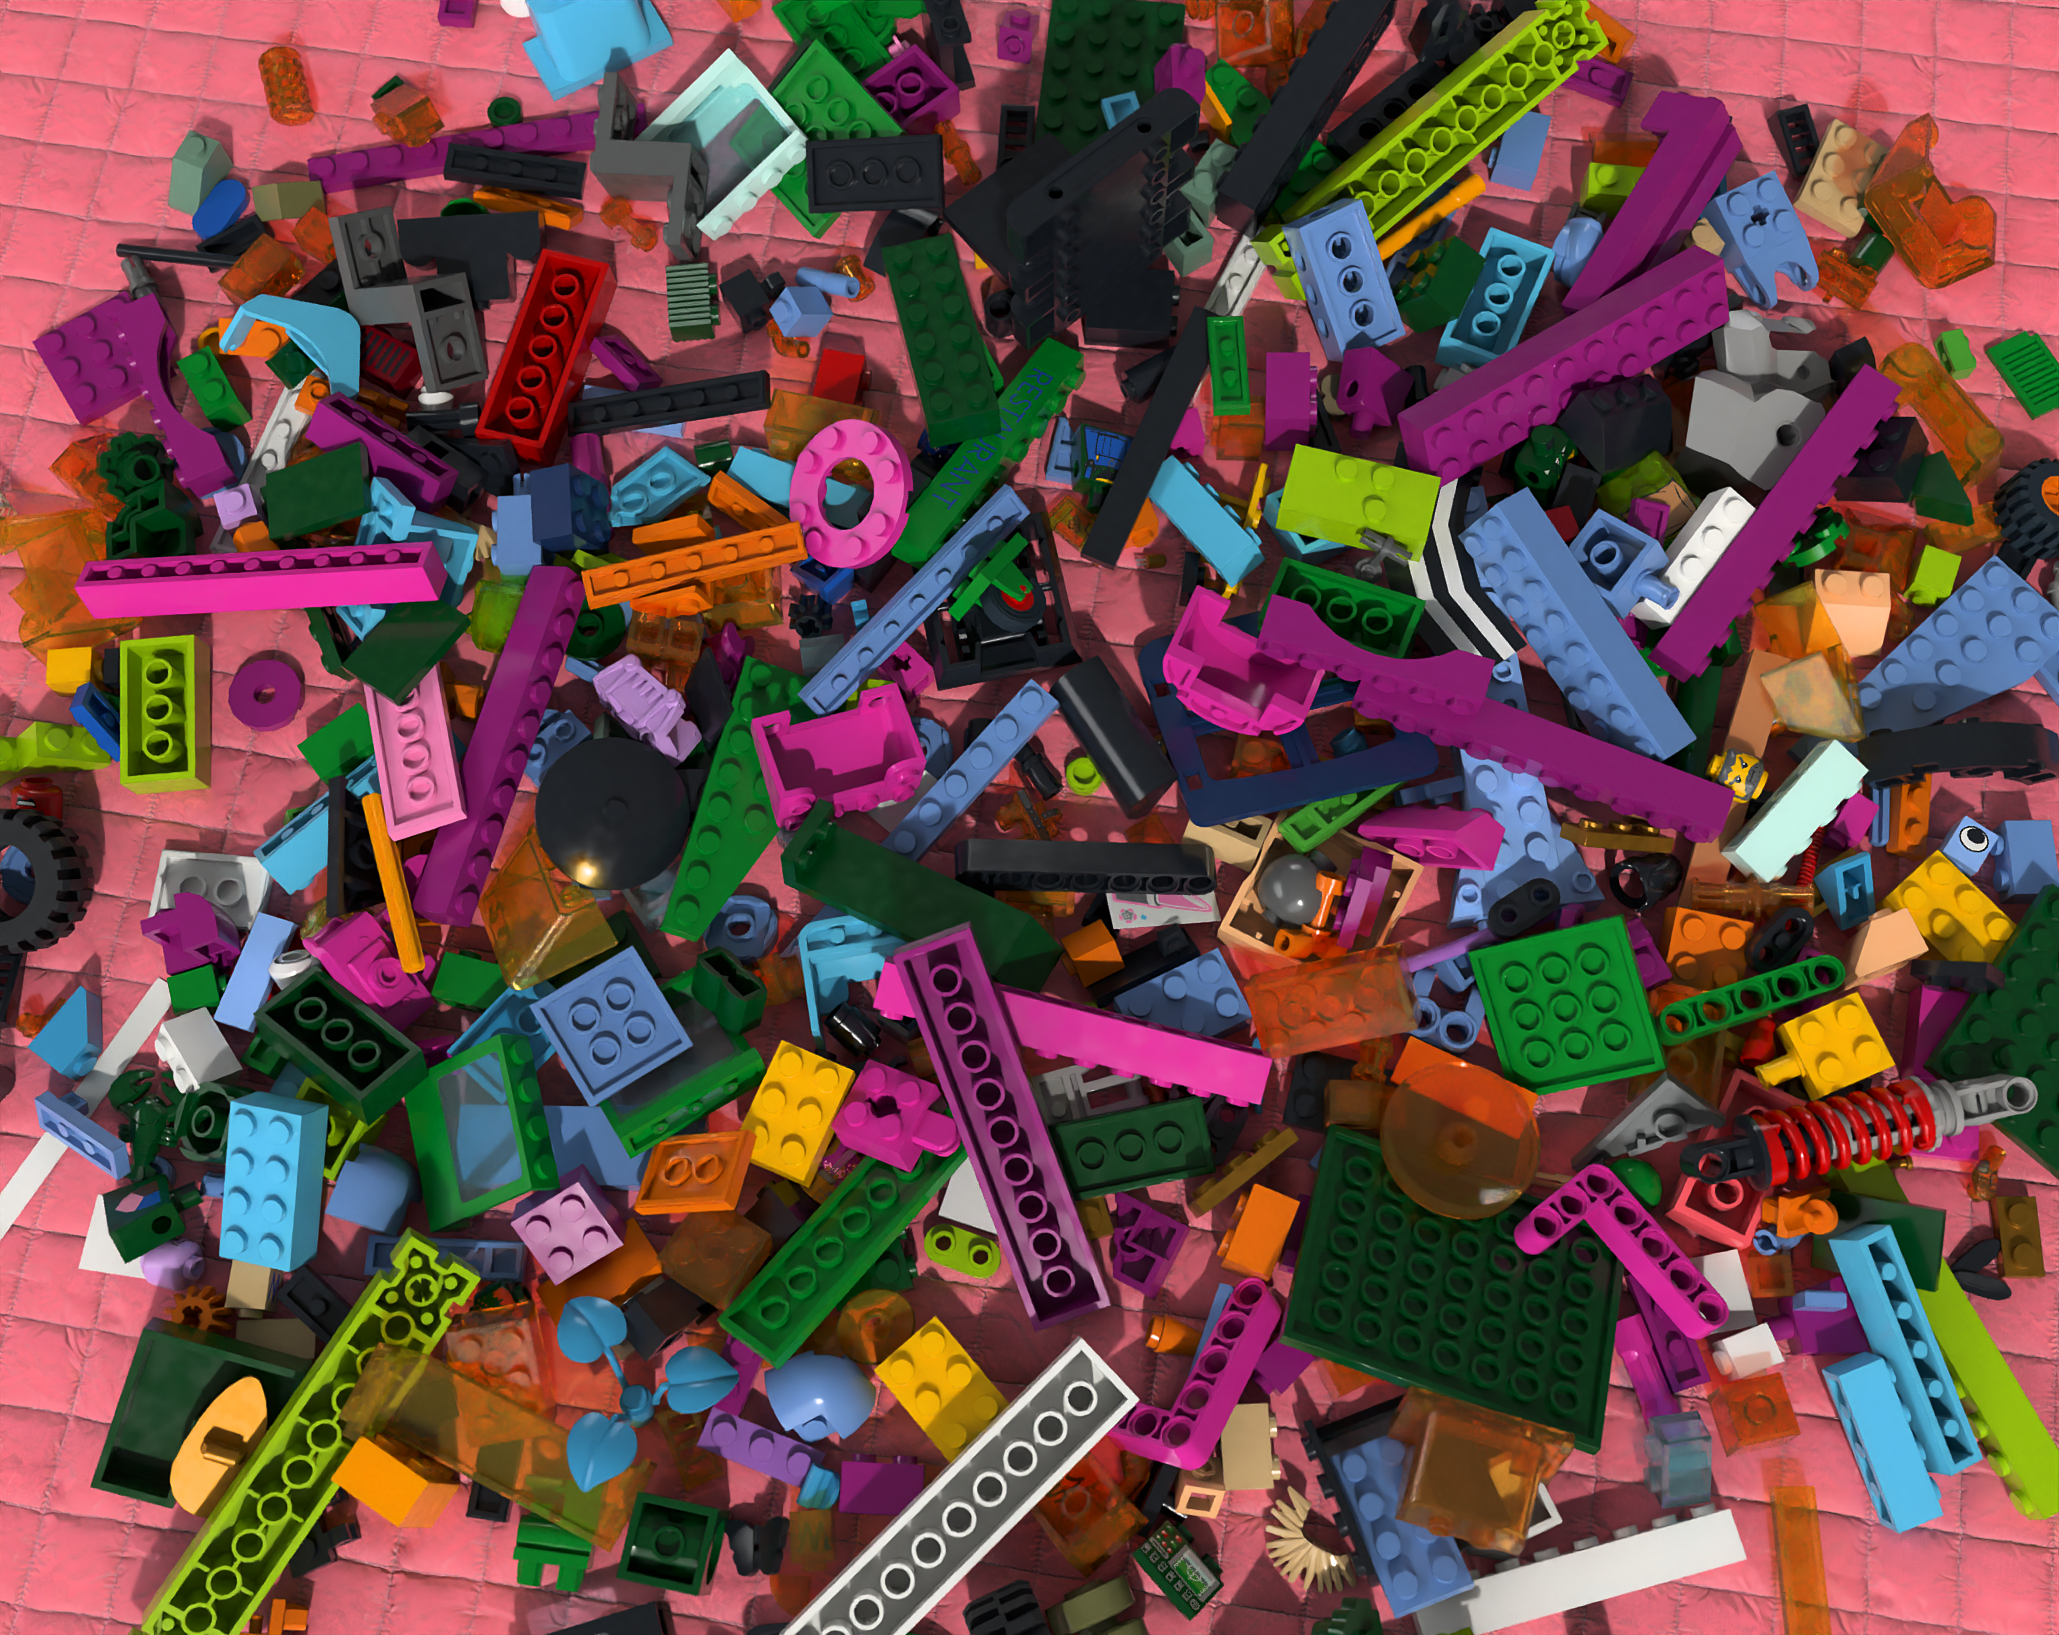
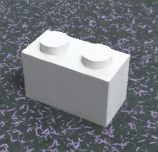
M206 1006L161 1024L157 1039L155 1040V1049L159 1058L164 1062L167 1061L173 1070L174 1082L181 1093H194L200 1088L197 1085L203 1082L237 1084L243 1068Z

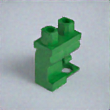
M527 1474L526 1483L531 1485L535 1493V1501H532L531 1513L523 1514L518 1526L516 1546L512 1558L513 1560H519L517 1584L540 1587L545 1564L559 1566L555 1589L579 1592L586 1570L592 1569L594 1553L609 1484L600 1483L588 1492H583L573 1479ZM565 1493L566 1499L562 1520L555 1519L552 1513L556 1508L559 1498Z

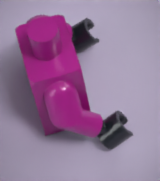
M1187 43L1171 44L1154 68L1155 96L1167 88H1180L1186 91L1200 105L1206 91L1205 64H1208L1207 56H1204V52L1201 49L1193 48ZM1208 129L1198 131V136L1190 141L1193 153L1207 151L1211 147Z

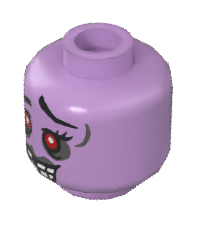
M175 1237L142 1255L140 1267L146 1281L150 1284L173 1291L186 1290L188 1286L193 1285L202 1276L205 1261L198 1243L190 1239Z

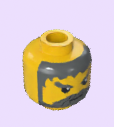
M1737 748L1727 749L1722 757L1715 754L1706 772L1707 776L1712 777L1711 782L1734 790L1733 801L1742 804L1746 803L1750 798L1757 799L1768 778V772L1764 770L1762 759Z

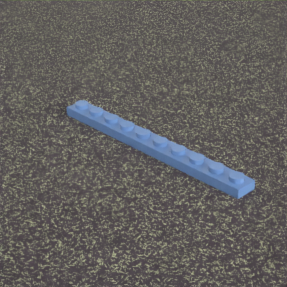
M1030 679L880 846L918 863L1060 707L1059 702L1034 680ZM826 904L809 923L847 916L848 914ZM798 934L777 959L805 984Z

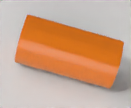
M1587 0L1591 7L1585 12L1587 19L1598 21L1609 42L1598 53L1613 65H1616L1634 44L1636 34L1593 2Z

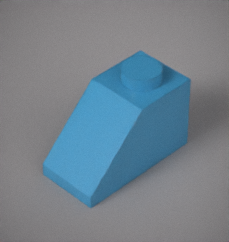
M80 986L27 1047L59 1073L78 1081L81 1076L88 1074L97 1063V1057L103 1052L101 998Z

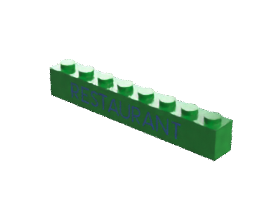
M1050 337L1046 338L997 399L1000 408L1002 433L967 440L960 445L906 512L909 514L908 521L898 541L891 548V555L920 570L990 499L993 491L1005 484L1010 470L1015 463H1021L1024 460L1030 444L1035 438L1039 439L1043 436L1052 416L1061 413L1067 402V397L1073 390L1077 391L1082 386L1086 377L1084 354Z

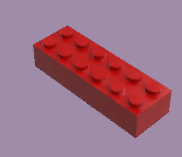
M548 249L542 250L474 432L477 438L511 440L517 460L544 467L553 466L568 424V402H573L577 399L593 355L589 347L593 339L600 335L617 288L610 264Z

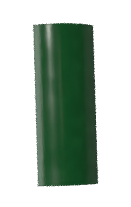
M1708 665L1699 678L1693 674L1685 683L1674 677L1670 699L1697 739L1660 763L1704 779L1723 667Z

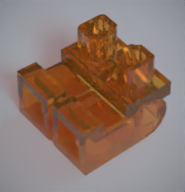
M633 610L626 644L628 655L634 654L637 656L645 670L650 674L652 673V668L667 671L664 686L668 690L675 689L678 692H683L689 675H691L695 664L698 662L705 624L671 618L669 629H665V616Z

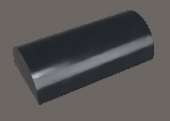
M1095 656L1065 673L1051 687L1049 694L1059 702L1058 713L1128 819H1137L1149 814L1179 776L1101 658Z

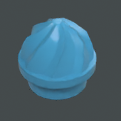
M1354 726L1346 728L1330 741L1329 744L1334 750L1332 755L1338 758L1369 749L1365 739L1366 736L1363 732H1357Z

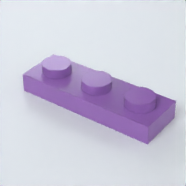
M714 1407L711 1408L696 1444L699 1448L800 1489L804 1484L812 1463L821 1464L825 1456V1452Z

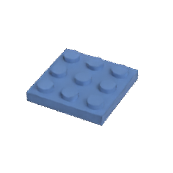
M633 945L529 1006L590 1108L693 1047V1043Z

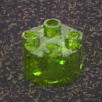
M481 579L478 581L475 588L476 598L472 611L467 613L472 624L465 631L466 634L472 636V641L477 649L502 655L526 588L525 584L498 579Z

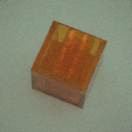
M1780 1372L1723 1384L1707 1396L1726 1457L1785 1445L1801 1434Z

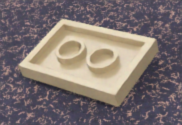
M1835 118L1825 131L1792 206L1849 239L1854 238L1859 233L1864 222V218L1857 210V207L1881 155L1893 151Z

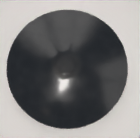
M618 737L593 739L579 744L564 753L554 762L543 777L534 805V823L537 837L548 859L561 873L571 880L599 890L629 889L645 884L659 876L672 864L681 851L687 837L690 821L688 795L681 777L671 763L656 750L643 743Z

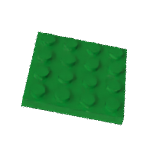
M815 39L771 93L773 98L810 141L908 136V132L834 53L818 39ZM762 104L731 142L730 146L754 170L789 137V134ZM806 157L802 162L795 164L782 176V180L778 185L770 189L807 231L817 239H821L842 214H809Z
M1623 913L1472 949L1468 952L1505 1080L1541 1096L1665 1070L1668 1064Z

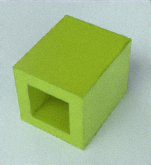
M1925 545L1913 559L1902 597L1912 600L1918 606L1937 609L1951 594L1962 557Z

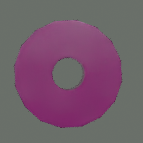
M258 660L245 666L234 677L229 688L228 703L233 715L245 726L259 732L276 731L289 725L295 719L293 716L297 713L298 709L301 710L304 704L305 689L300 677L287 664L276 660ZM268 688L275 689L273 700L265 704L259 703L258 698L263 690Z

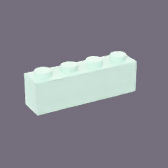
M1836 739L1819 742L1721 851V854L1753 884L1776 882L1787 871L1788 867L1785 864L1794 854L1799 855L1809 847L1813 841L1810 836L1819 826L1824 827L1833 820L1838 813L1835 808L1843 799H1849L1858 792L1863 784L1860 780L1869 770Z

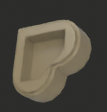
M1338 374L1326 376L1321 382L1320 395L1330 421H1340L1348 415L1339 409L1336 403L1341 377Z

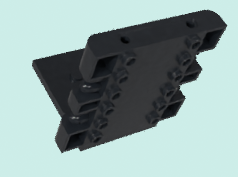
M1167 88L1161 91L1075 156H1072L1050 132L942 211L943 219L1014 294L1010 305L1012 334L1026 351L1050 333L1056 337L1162 257V249L1189 229L1192 203L1179 189L1194 178L1195 162L1181 148L1198 136L1201 106L1183 89Z

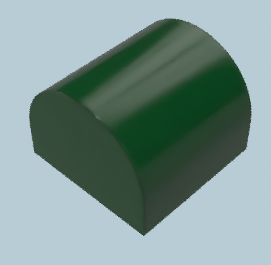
M1867 233L1852 251L1843 266L1873 284L1895 253L1894 246L1890 240L1881 234Z
M728 437L693 446L699 469L707 474L711 481L720 470L727 474L734 459Z

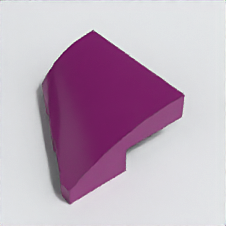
M1118 1192L1115 1196L1118 1214L1117 1228H1114V1242L1117 1247L1116 1257L1113 1259V1278L1155 1300L1191 1229L1152 1209L1149 1205L1122 1192Z

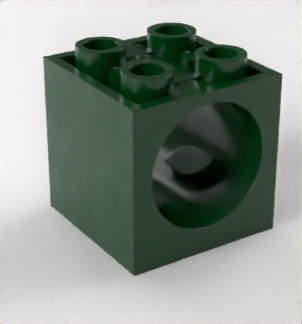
M637 1492L616 1578L694 1596L711 1595L730 1510L653 1493Z

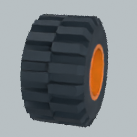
M2042 458L2039 461L2035 460L1999 487V490L1994 495L1996 502L1992 504V511L1997 514L1994 517V521L2002 529L2001 535L2011 541L2010 545L2013 548H2020L2022 553L2028 557L2034 554L2036 559L2044 560L2047 557L2053 559L2059 556V460L2051 461L2049 458Z

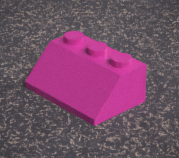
M1410 804L1407 805V808H1388L1359 826L1358 833L1368 841L1376 842L1423 866L1493 871L1506 829L1493 818L1491 812L1485 809L1472 808L1470 811H1458L1451 807L1440 806L1438 810Z

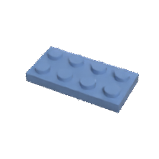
M1404 1428L1328 1458L1395 1619L1474 1588L1472 1577Z

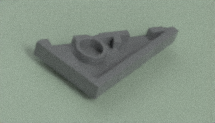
M1665 1071L1571 1159L1572 1169L1578 1173L1592 1164L1605 1166L1606 1159L1627 1152L1629 1157L1659 1148L1666 1142H1678L1689 1138L1688 1132L1712 1124L1715 1129L1723 1127L1726 1124L1725 1114L1669 1072Z

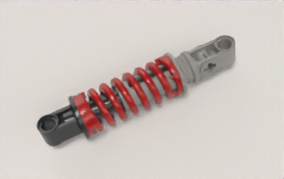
M2006 1074L1961 1080L1951 1084L1946 1080H1938L1932 1082L1929 1086L1923 1083L1919 1077L1910 1076L1906 1077V1080L1890 1083L1886 1088L1877 1086L1869 1088L1865 1093L1854 1091L1848 1093L1845 1097L1839 1095L1828 1097L1825 1102L1819 1100L1810 1101L1804 1107L1793 1105L1788 1106L1784 1111L1778 1109L1770 1110L1763 1117L1757 1114L1738 1115L1733 1121L1732 1135L1692 1143L1686 1146L1680 1155V1168L1689 1178L1707 1184H1718L1744 1177L1754 1190L1763 1191L1771 1186L1786 1183L1789 1178V1172L1796 1179H1805L1810 1173V1168L1816 1174L1823 1175L1827 1174L1831 1165L1838 1170L1847 1169L1851 1164V1159L1857 1165H1866L1870 1162L1872 1156L1879 1161L1888 1160L1892 1155V1151L1899 1156L1909 1155L1913 1147L1919 1151L1933 1152L1935 1148L1940 1147L1942 1135L1947 1137L1956 1136L1962 1133L1964 1126L1982 1125L1999 1118L2029 1112L2037 1102L2038 1093L2036 1086L2029 1079ZM2012 1085L2013 1097L2008 1102L2007 1090ZM1708 1154L1710 1166L1705 1172L1701 1173L1699 1161L1703 1155Z

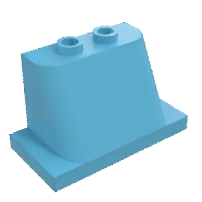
M525 0L537 37L522 43L553 101L604 78V72H617L674 45L672 36L650 0Z
M374 476L370 487L372 512L362 516L354 546L433 541L448 573L440 599L457 609V606L463 600V586L467 573L473 567V553L479 534L470 526L415 510L416 507L387 478ZM397 603L337 606L336 612L363 642Z

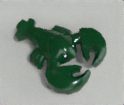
M145 1068L129 1070L119 1075L111 1084L108 1094L109 1101L114 1110L128 1120V1124L121 1123L118 1125L119 1131L117 1136L124 1143H130L131 1172L125 1175L124 1178H129L132 1183L158 1175V1172L151 1165L155 1161L161 1145L171 1148L177 1146L181 1136H175L174 1126L169 1125L175 1121L178 1106L186 1093H181L176 1085L175 1087L168 1086L167 1082L160 1083L161 1090L171 1101V1105L166 1106L165 1102L153 1093L146 1095L153 1085L152 1082L145 1081L142 1085L138 1086L137 1084L144 1079L154 1078L155 1072ZM173 1070L163 1071L162 1077L174 1080Z

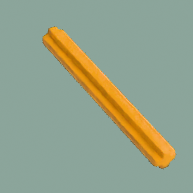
M371 793L362 798L364 814L402 971L413 974L425 969L424 955L396 841L394 842L388 835L382 794Z

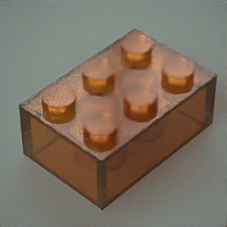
M535 1300L454 1314L445 1334L469 1447L551 1434L558 1412Z

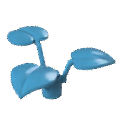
M583 1296L569 1300L564 1305L557 1328V1340L561 1351L567 1358L579 1363L593 1362L604 1352L623 1391L619 1399L622 1414H613L609 1420L601 1413H588L574 1424L569 1433L567 1459L570 1471L578 1487L583 1492H588L598 1484L618 1476L631 1465L637 1454L638 1443L635 1432L630 1426L639 1428L648 1425L655 1416L654 1405L661 1403L660 1398L666 1390H668V1404L674 1411L685 1414L697 1413L715 1405L731 1392L740 1379L738 1371L714 1351L702 1346H690L677 1351L669 1359L665 1367L668 1381L661 1383L654 1394H651L649 1389L643 1385L630 1386L614 1352L610 1348L621 1343L627 1336V1323L621 1310L613 1303L598 1297Z

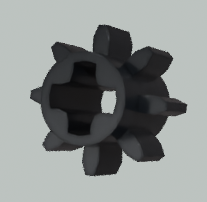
M801 594L799 605L790 603L788 616L791 617L789 629H795L802 639H821L822 629H832V604H826L820 595L805 596Z

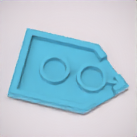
M666 445L612 486L610 496L612 504L610 512L607 514V522L610 527L657 523L711 482V478Z

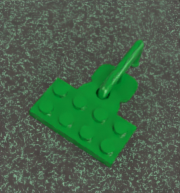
M783 0L771 8L775 18L798 48L807 37L812 41H815V39L822 41L860 82H863L893 60L885 50V47L892 41V36L895 35L897 20L900 18L912 19L922 13L921 0H852L824 15L820 13L815 3L811 0Z

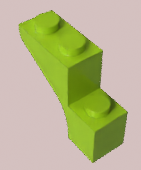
M35 721L16 738L0 736V787L13 779L27 775L104 769L111 765V756L107 751L100 748L96 739L85 727Z

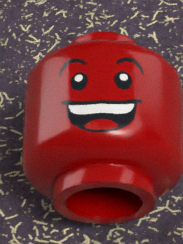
M50 778L21 779V784L16 785L11 790V809L42 811L45 816H55L62 820L63 791L59 786L54 785L53 780Z

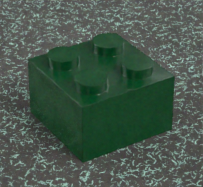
M1456 235L1443 241H1436L1430 247L1421 251H1415L1406 262L1407 271L1403 279L1396 284L1392 291L1402 322L1420 334L1458 319L1487 259Z

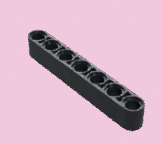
M965 839L958 842L954 848L955 880L975 890L1205 895L1211 893L1217 887L1214 851L1206 845Z

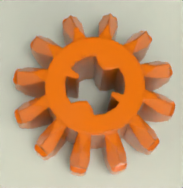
M195 1285L188 1286L186 1296L181 1293L173 1295L174 1301L177 1304L175 1308L166 1307L163 1309L165 1314L172 1316L170 1321L218 1335H221L222 1330L232 1331L234 1329L232 1324L226 1323V1318L236 1313L234 1309L224 1307L227 1295L224 1293L216 1294V1288L210 1285L204 1286L202 1290ZM199 1312H201V1314H200V1316H199V1319H200V1321H201L202 1323L200 1324V1326H196V1325L198 1324V1322H199V1320H198V1318L196 1317V1315H197Z

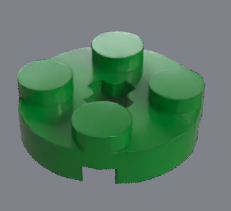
M1831 506L1817 510L1814 513L1817 515V518L1803 535L1798 531L1791 540L1797 545L1783 563L1781 562L1783 567L1789 568V563L1795 562L1797 567H1803L1820 560L1835 550L1837 547L1833 541L1840 535L1845 540L1850 533V527L1843 515L1834 512Z

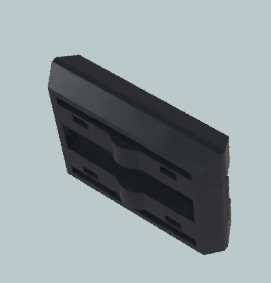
M1048 512L1029 514L1004 541L1008 543L1017 532L1028 542L1036 540L1043 573L1046 578V582L1039 584L1043 592L1049 591L1060 643L1049 644L1043 615L1040 621L1025 632L1014 633L994 624L984 613L983 608L975 604L959 622L949 614L959 663L950 664L938 612L948 611L957 601L952 596L956 591L955 589L946 598V602H942L923 621L938 691L1083 662ZM1026 545L1014 559L1013 563L1018 569L1025 571L1038 582L1034 566L1031 567ZM988 556L985 558L989 562L991 561ZM912 566L913 575L919 571L914 566ZM969 576L966 578L970 582L973 581Z

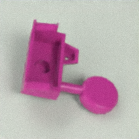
M430 854L414 855L401 862L411 906ZM387 906L374 917L365 911L354 913L346 921L340 917L332 918L312 938L306 937L303 939V945L306 950L321 961L336 982L399 1032L434 1004L433 998L425 988V985L435 970L436 962L429 954L423 952L426 966L420 974L418 972L409 974L402 971L398 950L383 931V928L391 923ZM413 911L414 918L426 919Z

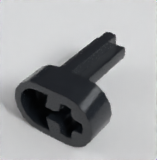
M460 402L459 409L406 412L408 432L420 425L427 431L461 429L463 438H477L474 432L482 414L480 402Z

